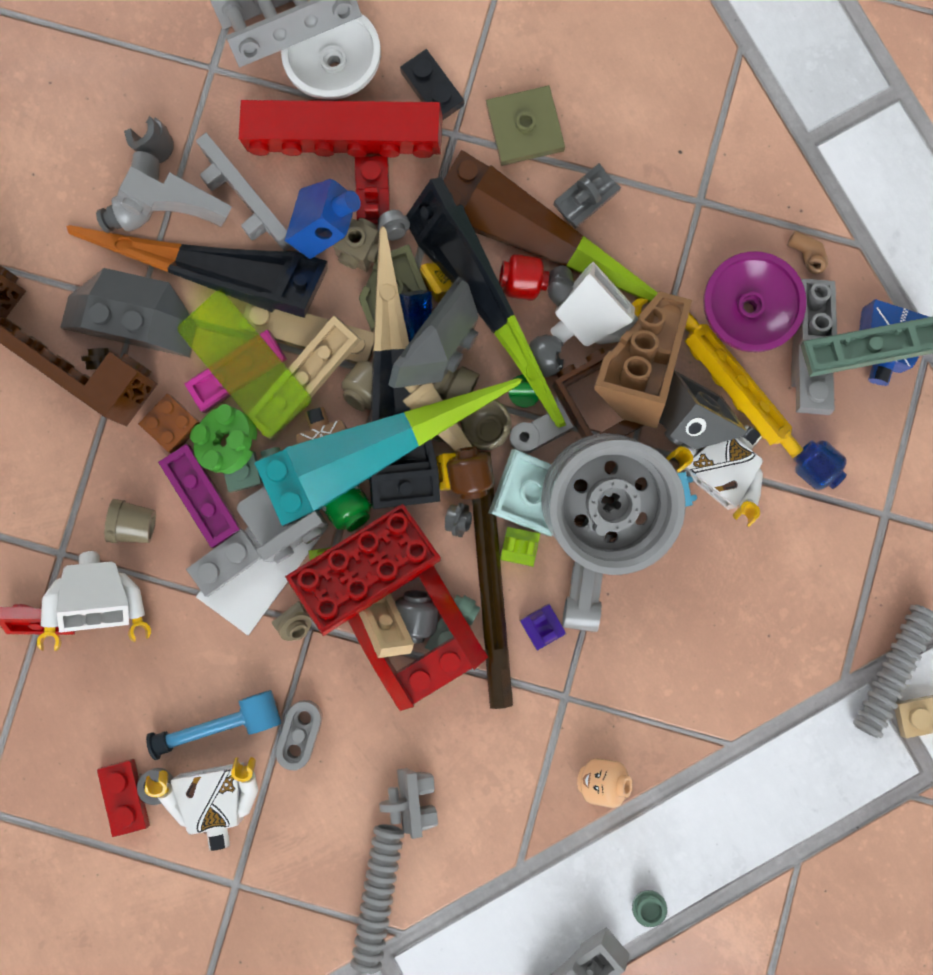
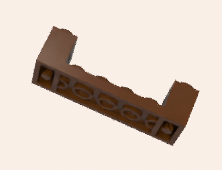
M0 265V343L103 417L127 427L158 385V383L149 378L152 371L125 353L119 358L111 352L107 354L91 377L76 370L73 364L49 351L46 345L36 338L27 335L21 331L22 328L7 319V316L25 294L26 290L16 284L19 279L16 275Z

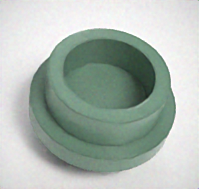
M645 890L634 898L632 912L637 922L641 925L656 927L667 916V904L658 892Z

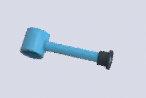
M272 690L239 700V712L171 734L167 731L159 734L154 732L148 733L146 744L150 756L153 760H158L162 754L171 752L175 746L241 725L246 727L248 735L280 725L281 719Z

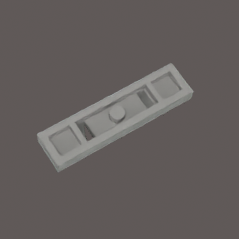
M205 133L199 137L196 142L211 163L200 174L201 179L208 188L213 191L225 182H228L253 213L252 216L241 224L242 229L249 238L255 240L267 231L283 251L289 249L291 245L284 241L287 230L210 136Z

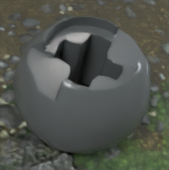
M547 334L537 336L529 344L544 377L557 375L563 369L564 359L559 357L563 342L556 336Z

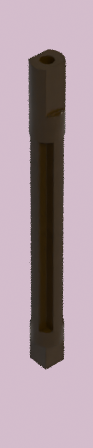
M483 452L488 454L491 458V452ZM493 484L492 488L487 490L488 494L486 496L472 499L484 644L485 652L488 655L486 669L490 709H503L513 706L497 518L495 515L488 513L495 496Z

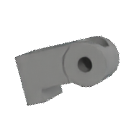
M555 398V402L565 420L566 426L558 428L548 412L531 423H519L510 432V444L513 449L528 454L572 431L574 427L558 398Z

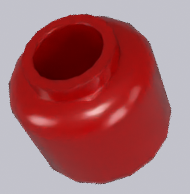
M513 254L508 261L502 262L499 284L507 297L533 301L539 296L540 291L547 290L549 271H544V264L540 258Z

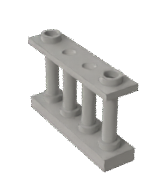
M210 0L223 30L231 26L234 29V33L227 35L226 39L239 68L362 16L357 0ZM291 1L294 2L296 7L277 14L276 7ZM263 13L265 20L248 27L246 26L245 20Z

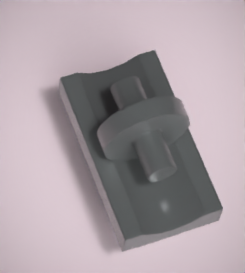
M598 163L557 198L553 205L576 229L614 197L621 187L608 176L604 168Z

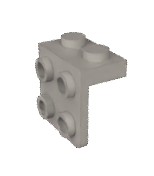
M265 486L237 505L239 514L261 546L256 550L265 562L275 561L278 564L294 554V547L302 542L309 544L323 534L321 530L328 526L320 511H314L305 518L283 527Z

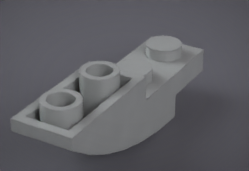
M801 279L805 288L807 303L803 322L793 335L791 387H796V413L831 415L835 410L834 374L828 373L809 377L801 344L806 340L837 335L835 281Z

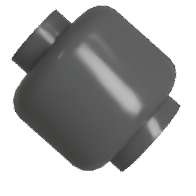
M419 590L406 591L404 596L399 597L395 601V604L413 643H423L425 638L433 636L437 631L439 612L428 592Z

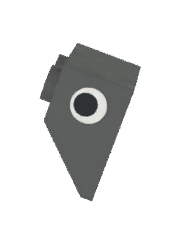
M674 370L666 403L659 423L666 429L665 436L670 441L679 446L684 443L694 449H700L740 438L746 434L747 430L722 396Z

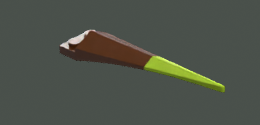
M460 151L444 178V182L451 192L456 206H463L475 233L559 265L567 266L579 273H583L589 264L594 262L618 289L636 297L648 299V302H651L658 294L653 288L492 165L488 166L465 151Z

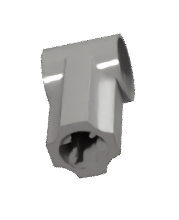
M574 562L570 594L565 601L562 626L564 628L597 632L601 618L602 605L599 602L603 574L591 571L577 562Z

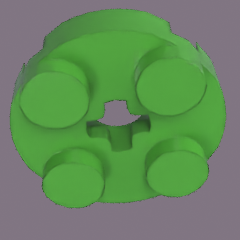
M227 404L220 405L209 412L200 424L192 428L190 439L194 443V455L202 467L213 472L231 474L238 471L249 461L253 453L252 450H249L252 445V439H257V429L253 419L248 414ZM229 434V436L226 438L227 444L225 446H222V438L224 437V435Z

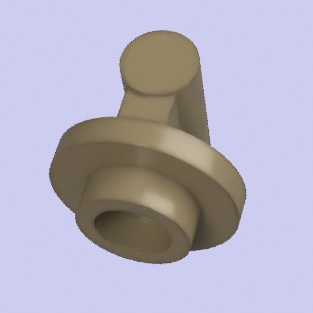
M298 601L273 620L272 625L283 640L293 641L299 640L307 634L311 628L312 621L302 603Z

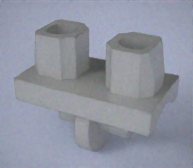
M408 768L398 769V787L388 788L389 800L379 803L380 812L390 813L391 824H400L402 820V830L404 833L410 834L412 839L423 837V830L438 825L435 807L433 805L420 807L419 795L434 793V777L427 772H414Z

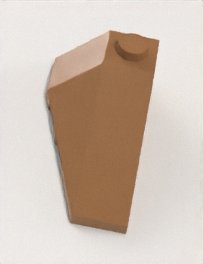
M659 291L639 315L637 322L632 328L622 335L617 346L603 358L594 389L622 419L657 428L669 392L692 303L691 299Z

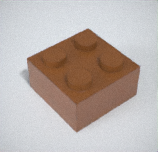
M167 393L138 425L167 452L173 453L188 441L192 428L200 424V421L173 396Z

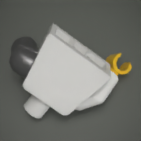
M594 262L589 264L575 282H573V273L567 266H557L549 273L548 295L553 303L557 305L555 314L561 320L551 328V333L560 339L563 344L574 335L585 346H590L594 343L620 342L622 335L629 331L637 322L639 315L642 313V306L648 302V299L638 298L631 304Z

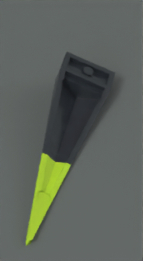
M442 177L430 179L406 215L410 222L409 229L418 246L437 264L452 283L455 282L458 276L468 283L480 317L514 360L558 428L566 426L565 420L463 206H456L453 196Z

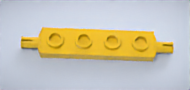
M689 312L685 326L689 334L685 342L690 347L693 357L704 364L711 373L713 381L718 386L723 387L732 398L736 409L747 416L754 425V429L760 433L763 439H766L770 445L780 443L790 454L791 458L800 454L804 449L791 435L792 426L707 324H699Z

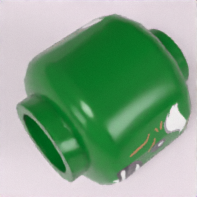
M357 485L323 507L322 510L336 529H347L348 532L360 528L369 520L371 502L360 486Z

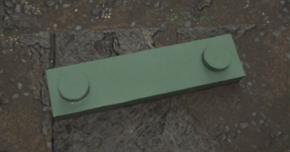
M933 316L803 341L801 350L809 377L933 354Z

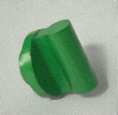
M521 374L513 378H520L522 381L517 387L508 391L512 403L521 408L535 405L539 398L525 376Z

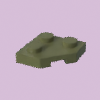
M410 245L392 250L391 257L404 320L433 309L432 301ZM378 257L372 268L373 271L359 296V301L372 332L375 327Z

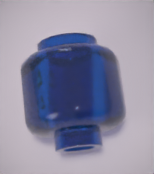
M811 440L803 447L804 450L794 458L796 474L816 490H822L828 486L834 489L847 476L843 471L847 464L846 457L825 440L816 443Z

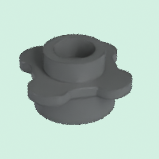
M458 503V505H450L445 517V530L452 532L453 536L458 535V537L462 538L464 533L470 529L472 513L469 512V505Z

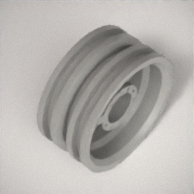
M595 434L582 438L566 447L549 467L541 493V504L545 522L563 550L581 566L591 571L608 575L634 573L658 561L676 541L685 516L684 489L672 464L655 449L619 434ZM608 461L616 463L611 474H607L604 469ZM640 477L646 479L644 490H637L635 487V482ZM576 480H585L587 482V489L585 491H576L574 489ZM604 495L614 498L612 505L602 502ZM640 512H644L646 514V521L640 525L636 524L635 521ZM577 515H586L582 526L575 525L574 519ZM609 531L617 533V538L613 542L605 541V534Z

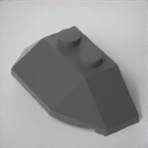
M103 268L68 296L60 328L190 358L198 325L169 282Z
M459 276L456 278L453 285L403 353L395 361L389 386L400 388L441 382L448 371L453 373L456 371L463 358L461 352L464 348L467 350L471 349L479 333L474 330L479 315L469 285L463 278Z

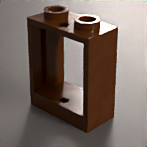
M603 348L588 355L585 358L587 363L576 368L572 364L557 373L558 379L553 383L556 394L581 438L591 436L593 433L567 387L601 368L603 358L609 352H605ZM623 420L599 434L610 433L627 436L645 425Z

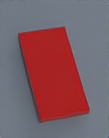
M401 504L286 575L285 578L322 636H325L440 562L441 557L404 504Z

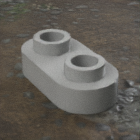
M299 701L287 712L276 748L277 761L287 770L301 769L311 758L322 723L321 709L312 701ZM306 711L311 715L310 723H303L300 720L301 712ZM291 745L300 747L301 754L299 756H293L290 753Z

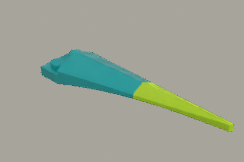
M513 379L292 445L254 462L281 525L284 527L305 518L314 511H319L401 457L517 387L522 379Z

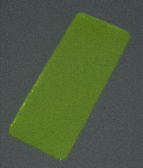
M214 292L179 324V334L264 436L273 437L311 403V395L224 292Z

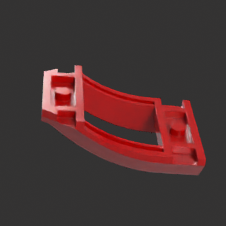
M435 566L430 567L418 576L453 635L448 641L396 671L388 657H377L360 615L357 614L348 620L364 653L399 711L413 708L415 703L472 668L475 670L488 658L487 653L474 635Z

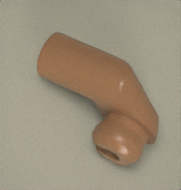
M795 230L787 246L802 252L806 268L809 272L813 274L824 272L828 266V258L823 243Z

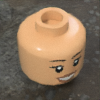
M599 758L592 759L580 769L578 774V789L585 801L592 805L616 808L631 794L632 779L628 776L625 766L618 761Z

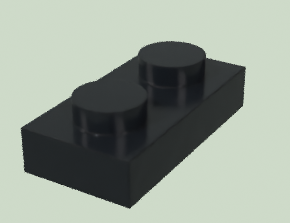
M427 49L400 66L401 74L422 102H440L443 120L464 106L463 97Z

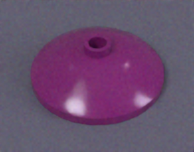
M758 251L734 255L720 264L709 278L703 297L704 313L710 328L716 336L735 349L754 353L769 351L787 342L801 326L807 303L805 288L797 272L783 259ZM744 303L751 304L754 311L752 313L747 312L744 309Z

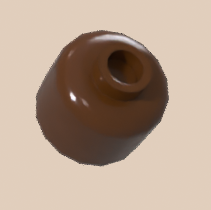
M475 446L457 449V456L450 458L446 464L451 491L459 494L460 498L464 500L486 496L488 494L487 490L492 488L494 484L490 456L483 452H477V447Z

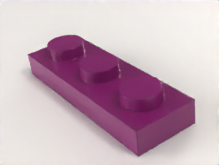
M184 445L158 462L211 548L220 545L242 529L208 473L198 463L190 445Z

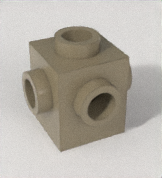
M351 218L347 235L333 245L338 261L351 269L360 268L367 272L371 263H375L378 257L379 231L376 230L377 227L364 218H359L358 221ZM355 238L360 240L357 243H353Z

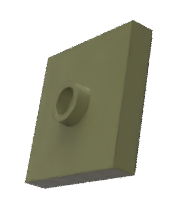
M550 85L486 100V107L501 166L564 152L565 144Z

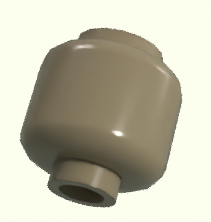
M357 362L342 382L343 398L348 404L359 411L371 410L373 362Z

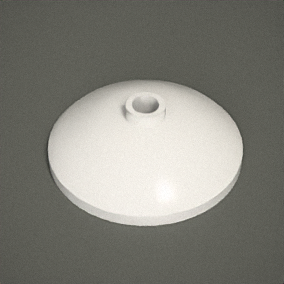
M361 13L362 16L281 50L282 63L290 81L303 93L323 100L346 98L363 89L374 77L381 58V46L377 31L367 17ZM334 62L340 63L339 65L334 67L330 66Z

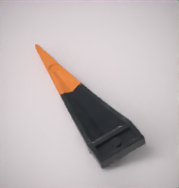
M72 225L66 226L70 235L272 313L276 309L305 318L327 272L328 261L316 257L309 259L296 251H262L195 246L106 233Z

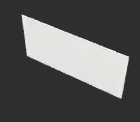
M328 526L323 528L321 531L324 533ZM247 527L245 532L258 549L261 546ZM320 537L309 544L300 543L293 548L294 554L278 564L275 561L265 562L261 558L209 597H205L200 591L196 598L249 636L287 584L285 576L298 569L309 554L308 550H312Z

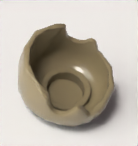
M496 399L460 421L465 436L471 445L479 450H493L503 445L512 429L511 417L507 408Z

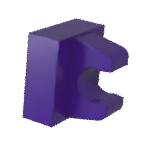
M550 604L519 620L537 651L566 634Z

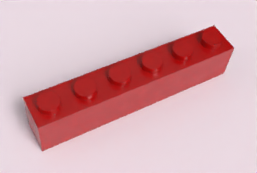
M241 100L238 139L247 152L258 156L268 155L269 152H282L288 156H299L301 153H315L318 156L330 157L334 153H347L353 157L380 154L384 157L395 158L400 154H413L418 158H430L433 155H441L443 115L440 102Z

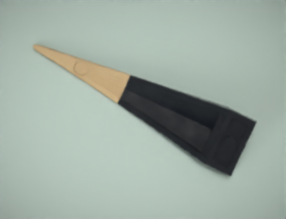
M381 226L379 230L370 422L411 410L402 401L410 394L405 387L393 388L388 385L393 365L408 346L409 340L387 231L384 226ZM431 439L369 478L371 507L373 509L397 507L401 504L407 506L440 502L439 471Z

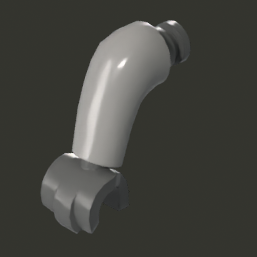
M149 116L146 121L148 130L144 137L141 138L131 128L125 130L124 133L128 145L136 151L133 154L131 167L158 181L159 164L166 161L172 154L174 141L167 127L156 117L153 119ZM117 196L112 198V205L107 206L106 209H99L96 212L97 221L106 233L114 231L115 228H123L128 232L133 231L148 222L153 213L151 211L148 217L142 213L141 215L132 214L121 206V202L116 200Z

